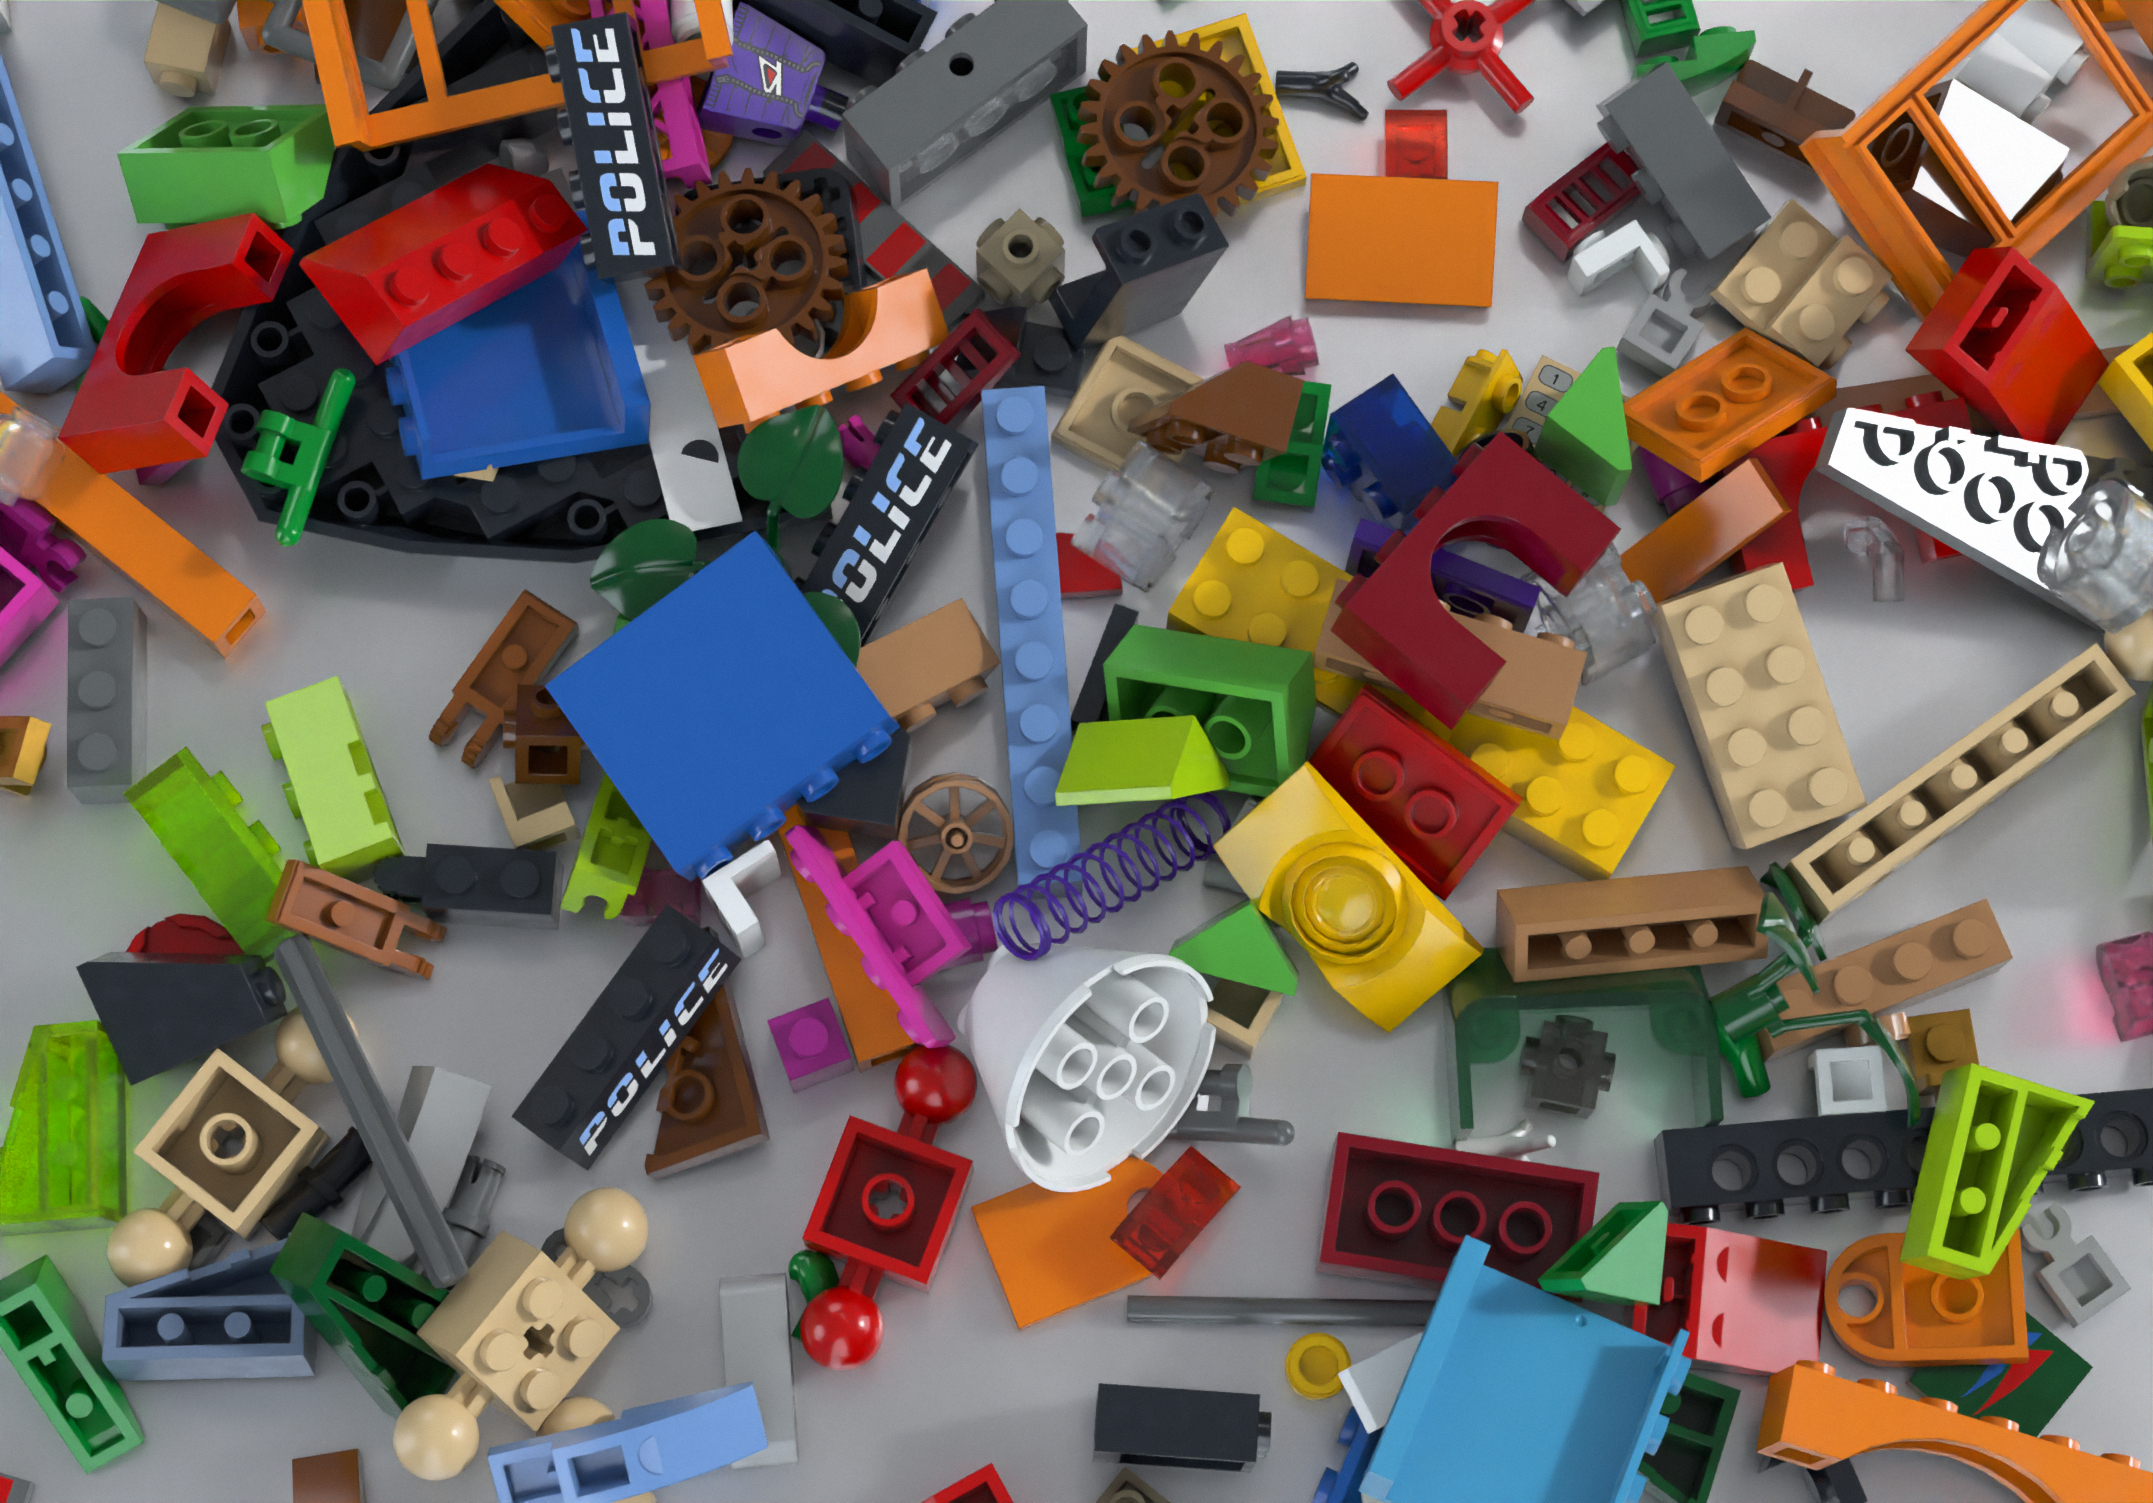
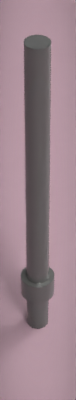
M1128 1295L1127 1322L1425 1327L1436 1300Z

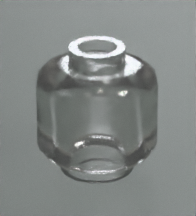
M17 406L13 407L10 414L0 413V502L9 506H14L18 497L26 500L43 498L66 455L64 445L57 439L61 430L40 416Z

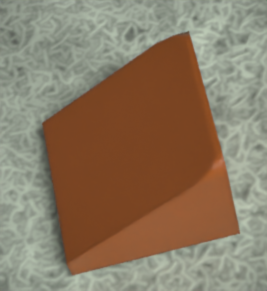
M358 1448L292 1459L293 1503H366Z

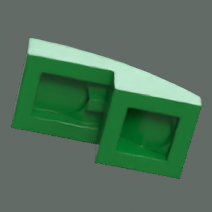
M1304 381L1286 453L1263 461L1260 466H1257L1253 500L1315 508L1331 384Z

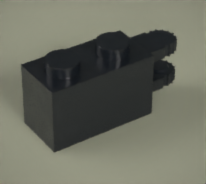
M427 843L426 857L401 856L396 858L393 855V857L388 858L386 856V859L383 861L379 860V865H375L376 871L373 872L375 876L374 882L378 884L377 887L383 892V895L399 902L403 901L407 905L421 906L431 921L437 923L559 930L564 866L557 851Z

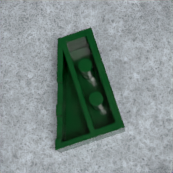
M302 1212L269 1272L384 1413L398 1419L406 1406L414 1400L430 1394L444 1395L456 1371L416 1333L450 1292L445 1289H436L428 1279L330 1224Z
M1688 1373L1677 1396L1669 1393L1666 1394L1659 1413L1670 1418L1666 1432L1654 1456L1644 1452L1637 1470V1474L1647 1478L1645 1490L1662 1503H1707L1741 1390Z

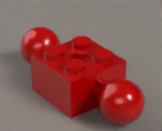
M922 1044L908 1052L899 1063L894 1078V1091L904 1113L897 1132L851 1115L846 1123L802 1237L807 1249L822 1252L828 1257L846 1263L838 1286L817 1294L808 1303L801 1317L800 1337L807 1354L824 1368L833 1371L854 1370L868 1363L878 1352L884 1336V1320L874 1299L883 1277L927 1294L930 1290L974 1173L973 1160L933 1146L940 1126L961 1118L971 1107L977 1092V1076L974 1066L961 1050L952 1045L927 1048ZM890 1191L898 1192L900 1205L905 1208L903 1213L893 1214L890 1219L880 1218L878 1207L872 1204L874 1199L885 1200L889 1196Z

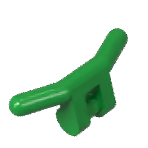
M346 368L336 369L331 374L312 425L296 421L280 412L262 410L256 426V431L260 433V437L255 451H247L241 468L242 473L255 480L289 489L275 530L277 542L284 547L296 545L301 538L326 462L354 389L355 376ZM285 443L299 447L293 465L279 460Z

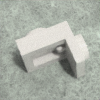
M1635 219L1609 236L1603 230L1598 231L1578 244L1573 250L1575 256L1572 259L1566 278L1578 296L1581 297L1629 267H1632L1648 292L1654 294L1661 290L1670 272L1668 267L1670 259L1660 239L1652 232L1646 234Z

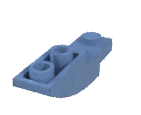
M751 1381L622 1411L620 1419L489 1448L487 1458L499 1503H611L716 1470L768 1448L769 1443L754 1382Z

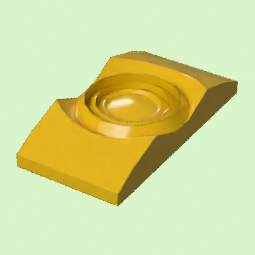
M1308 761L1301 765L1218 838L1212 846L1247 896L1252 899L1256 908L1294 937L1309 953L1330 986L1388 1033L1484 952V948Z

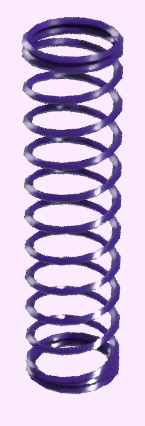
M1211 792L1176 798L1173 802L1162 804L1155 812L1146 813L1138 822L1127 824L1120 832L1110 834L1103 842L1092 844L1085 852L1074 854L1067 863L1055 865L1049 873L1038 875L1030 884L1020 885L1012 893H1006L995 902L993 922L998 938L1008 951L1020 959L1034 961L1041 958L1050 951L1051 943L1064 944L1069 939L1070 932L1073 934L1083 933L1087 929L1088 922L1100 923L1105 918L1106 911L1109 913L1119 912L1123 908L1124 901L1136 902L1141 897L1142 891L1153 892L1159 886V881H1172L1176 877L1177 870L1180 872L1189 871L1194 866V861H1206L1211 854H1217L1212 847L1211 833L1206 823L1195 811L1186 806L1188 798L1200 799L1212 807L1219 816L1223 834L1231 828V820L1226 808ZM1166 809H1170L1169 816L1167 814H1163V812ZM1175 810H1176L1177 821L1174 820V812H1175ZM1185 811L1193 815L1200 823L1206 834L1208 844L1198 839L1191 830L1185 816ZM1159 818L1169 821L1173 839L1179 849L1190 858L1186 865L1178 866L1176 853L1171 843L1157 830ZM1152 819V826L1145 824V822ZM1175 826L1185 837L1189 845L1190 852L1181 843L1179 837L1177 836ZM1141 828L1152 832L1158 853L1172 867V872L1168 876L1160 875L1159 866L1153 853L1139 840ZM1131 829H1135L1134 836L1127 833ZM1158 837L1166 845L1171 855L1172 861L1165 855L1164 851L1162 850L1159 844ZM1124 838L1135 842L1137 856L1141 864L1155 878L1150 886L1142 885L1141 875L1135 863L1122 851V841ZM1117 839V847L1109 843ZM1194 847L1204 852V854L1196 856ZM1141 848L1149 856L1154 866V871L1148 866L1146 860L1144 859L1141 852ZM1097 849H1100L1099 857L1091 853H1093ZM1106 849L1117 852L1120 868L1125 877L1137 888V892L1133 896L1124 895L1123 885L1117 873L1104 861ZM1123 858L1131 866L1136 876V880L1130 875L1129 871L1127 870ZM1082 859L1081 867L1073 865L1077 860ZM1088 859L1099 863L1105 883L1116 897L1119 898V903L1115 907H1108L1106 905L1105 896L1100 885L1091 874L1086 872ZM1070 869L1081 873L1087 893L1094 903L1101 908V913L1097 917L1088 916L1087 907L1081 894L1068 882ZM1106 869L1112 875L1118 890L1112 885L1107 876ZM1059 870H1064L1063 878L1055 874ZM1042 880H1046L1045 889L1041 886H1037V884ZM1052 880L1064 884L1066 897L1070 905L1083 918V924L1079 928L1070 927L1068 915L1064 907L1050 893ZM1088 880L1095 887L1100 897V900L1094 895L1091 887L1089 886ZM1034 890L1045 895L1049 910L1054 919L1065 929V934L1061 938H1052L1050 927L1037 905L1032 902ZM1027 891V897L1021 895V893ZM1071 892L1076 896L1082 908V911L1076 905L1074 899L1071 896ZM1009 901V919L1012 930L1018 941L1028 951L1020 948L1007 932L1002 914L1004 904ZM1015 902L1019 903L1029 912L1031 921L1039 932L1040 944L1038 949L1031 947L1023 939L1017 928L1014 918ZM1053 903L1058 907L1064 921L1059 917Z

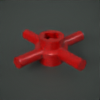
M1418 0L1434 19L1429 33L1430 50L1387 81L1388 88L1396 99L1403 101L1444 69H1447L1458 75H1470L1480 72L1515 114L1524 111L1534 101L1532 94L1501 60L1499 54L1503 44L1502 26L1536 0H1495L1488 6L1474 0H1462L1456 3H1452L1450 0ZM1456 33H1460L1464 40H1458L1455 37ZM1469 34L1477 38L1475 43H1472L1468 37Z

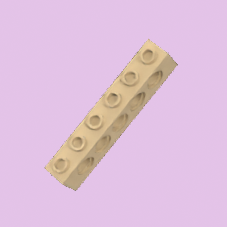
M2095 643L1797 855L1783 870L1795 883L1805 905L1811 911L1818 926H1820L2119 712L2136 693L2098 644Z

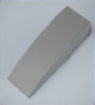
M412 1066L397 1121L441 1212H443L464 1167L479 1128L492 1085L437 1066ZM372 1163L351 1236L411 1269L418 1255L375 1165Z

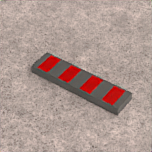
M806 129L763 171V177H766L771 171H776L777 175L827 168L845 177L853 186L856 195L865 271L879 282L895 275L927 268L949 334L965 319L966 314L971 313L985 299V291L978 283ZM827 182L821 184V193L819 194L824 214L830 213L832 201L840 199V192L832 190ZM846 248L847 252L845 253L850 257L848 249Z

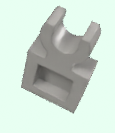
M1683 268L1677 269L1671 275L1663 292V300L1652 293L1649 295L1616 348L1619 352L1663 378L1679 368L1699 337L1705 324L1696 319L1707 311L1713 299L1709 293L1714 287L1708 284L1699 297H1689L1682 292L1680 286L1687 273Z
M2053 1204L2044 1210L2046 1217L2052 1222L2054 1227L2051 1238L2044 1239L2039 1237L2028 1222L2018 1229H2020L2021 1244L2030 1252L2043 1254L2049 1262L2047 1266L2034 1275L2071 1326L2075 1328L2125 1294L2131 1287L2093 1235H2090L2076 1245L2070 1236L2072 1226L2068 1214L2062 1207Z

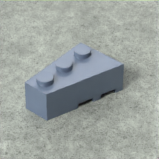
M288 1238L251 1251L247 1247L227 1254L228 1259L192 1271H188L185 1268L106 1295L102 1361L116 1381L315 1376L317 1330L269 1272Z

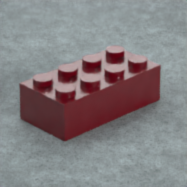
M1338 1132L1332 1148L1315 1272L1440 1291L1453 1258L1464 1237L1468 1235L1491 1245L1483 1265L1543 1290L1538 1279L1593 1227L1600 1173ZM1547 1292L1577 1306L1583 1303L1581 1298Z

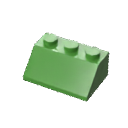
M326 104L189 107L118 152L117 156L137 223H164L165 228L170 230L253 212L272 230L297 224L302 220L301 213L324 198L335 144Z
M1134 624L1104 662L1109 721L1195 715L1229 774L1230 787L1222 790L1266 797L1304 764L1316 711L1312 652Z

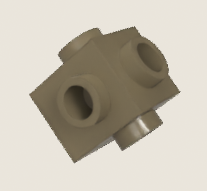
M1019 208L1006 222L1002 218L992 222L977 240L976 246L979 248L976 251L977 281L983 290L999 304L1006 302L1010 307H1027L1028 311L1036 302L1042 304L1047 301L1055 287L1061 286L1065 279V249L1062 247L1064 240L1058 231L1045 219L1038 217L1033 221ZM1021 251L1027 257L1017 258L1014 256Z

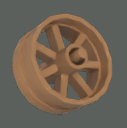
M953 772L932 776L912 790L903 803L898 840L902 842L933 890L960 894L977 891L998 877L1010 859L1014 833L1009 810L996 789L979 777ZM959 787L975 790L987 799L967 816H964L960 813ZM949 788V813L941 816L922 802L923 799L933 792ZM997 809L1002 821V836L971 830V827L991 810ZM915 810L937 826L938 831L908 839V824L913 811ZM972 842L999 847L994 859L982 870L978 867L969 849ZM941 843L943 847L930 873L917 862L911 851ZM952 854H961L972 875L957 879L942 877Z

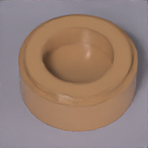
M1906 1012L1878 1017L1897 1043L1909 1039L1911 1031ZM1855 1023L1843 1029L1847 1048L1878 1046Z

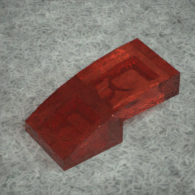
M1385 110L1383 118L1384 176L1448 179L1447 110Z
M1190 1146L1140 1200L1109 1238L1161 1280L1189 1250L1203 1230L1229 1204L1241 1186L1194 1147Z

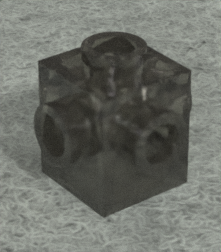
M1556 1015L1555 1022L1543 1021L1537 1031L1536 1038L1525 1036L1518 1074L1529 1076L1524 1107L1588 1119L1595 1110L1598 1090L1608 1092L1613 1078L1616 1054L1605 1052L1608 1033L1593 1030L1594 1022L1589 1019L1572 1015ZM1560 1058L1569 1060L1573 1064L1574 1069L1563 1066Z

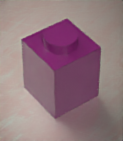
M829 997L767 1020L793 1093L854 1071L851 1055Z

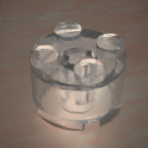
M1140 439L1133 446L1121 466L1120 471L1123 474L1120 475L1112 469L1097 488L1092 502L1098 505L1100 509L1096 516L1090 513L1084 519L1074 534L1071 545L1132 586L1138 587L1147 593L1155 587L1177 558L1174 553L1183 540L1191 538L1211 503L1214 490L1203 479Z
M2105 480L2085 490L2067 507L2075 516L2063 531L2053 525L2039 553L2037 577L2041 583L2048 587L2052 594L2108 633L2115 634L2139 619L2149 609L2153 610V504L2117 481Z
M1613 542L1567 598L1533 570L1520 577V580L1542 588L1535 606H1538L1543 623L1535 628L1537 634L1549 632L1564 636L1575 643L1574 649L1588 653L1581 674V686L1589 685L1647 652L1657 641L1654 630L1648 620L1650 616L1657 613L1654 599L1643 582L1636 580L1631 583L1620 567L1622 566V560Z

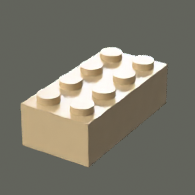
M1783 562L1765 564L1648 606L1733 847L1747 850L1867 806Z

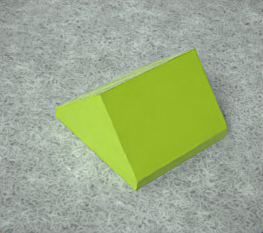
M1195 715L1079 723L1055 791L1056 806L1169 800L1230 787L1227 770Z

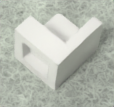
M1879 1045L1817 1049L1807 1057L1808 1071H1814L1819 1117L1887 1111L1882 1048Z

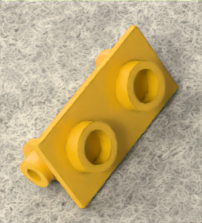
M1479 349L1475 356H1468L1463 367L1447 394L1450 401L1464 405L1462 412H1458L1444 406L1440 407L1421 440L1424 450L1420 456L1424 461L1435 467L1442 468L1447 460L1452 466L1453 459L1462 448L1487 433L1495 432L1505 413H1509L1515 408L1521 395L1524 379L1508 350L1502 349L1497 357L1487 350Z

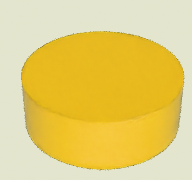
M1310 1333L1299 1338L1291 1346L1285 1359V1376L1290 1387L1300 1396L1315 1401L1326 1400L1335 1396L1343 1389L1344 1386L1338 1373L1351 1366V1359L1346 1347L1334 1336L1326 1333Z

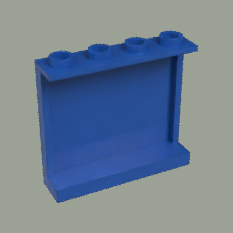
M586 210L575 212L587 227L586 233H589ZM581 239L558 268L391 357L392 367L385 370L391 405H403L406 416L399 418V433L404 455H416L422 480L486 470L488 465L491 464L492 468L649 442L651 404L615 283L607 284L598 279L597 270L591 272L587 270L582 253Z
M756 531L746 536L545 685L675 872L690 882L698 876L703 880L732 862L734 857L730 852L752 837L754 841H759L774 833L787 819L783 813L793 807L797 800L804 797L807 802H813L827 794L839 782V778L836 775L837 772L856 759L860 763H866L880 755L892 743L889 735L900 728L898 722L882 705L783 568V563L770 545Z

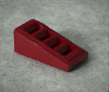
M1606 142L1525 207L1522 221L1565 263L1574 255L1573 250L1578 244L1592 234L1602 231L1642 196L1631 176L1639 169L1624 150L1617 154ZM1609 160L1632 182L1624 190L1602 168ZM1593 176L1613 198L1606 203L1585 182L1588 178ZM1576 190L1595 210L1593 214L1589 216L1569 196L1573 191ZM1560 205L1579 225L1571 229L1553 209Z
M976 308L889 396L901 409H903L905 403H908L956 430L982 401L981 390L992 389L1021 354L980 308ZM977 332L997 354L990 363L970 342ZM960 352L980 372L974 379L955 360ZM945 369L963 388L957 396L939 377ZM930 387L947 405L941 412L925 396Z

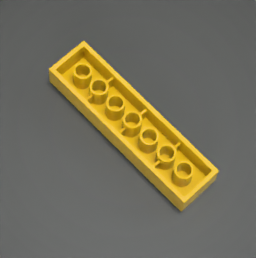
M1233 507L1169 609L1166 629L1312 652V658H1314L1337 578L1350 582L1353 576ZM1313 667L1316 701L1342 716L1366 683ZM1370 684L1523 798L1501 830L1588 881L1610 878L1676 767L1674 764L1573 705L1567 726L1560 740L1466 713L1451 731L1409 695Z

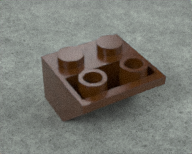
M1244 361L1197 382L1130 419L1127 431L1146 437L1145 446L1152 450L1171 455H1180L1182 450L1203 456L1202 464L1207 468L1222 473L1238 474L1240 469L1249 466H1260L1261 462L1286 453L1304 380L1249 361Z

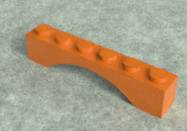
M1798 1360L1796 1364L1771 1375L1769 1379L1756 1453L1818 1471L1848 1457L1878 1450H1916L1947 1456L1982 1470L2014 1491L2025 1503H2153V1473L2140 1469L2141 1462L2127 1455L2104 1453L2099 1457L2080 1451V1443L2074 1439L2059 1435H2042L2040 1438L2018 1432L2019 1424L2012 1420L1995 1416H1983L1979 1420L1958 1414V1406L1950 1401L1931 1397L1920 1398L1916 1401L1896 1395L1897 1388L1890 1383L1876 1379H1859L1857 1382L1835 1376L1836 1370L1834 1367L1818 1361Z

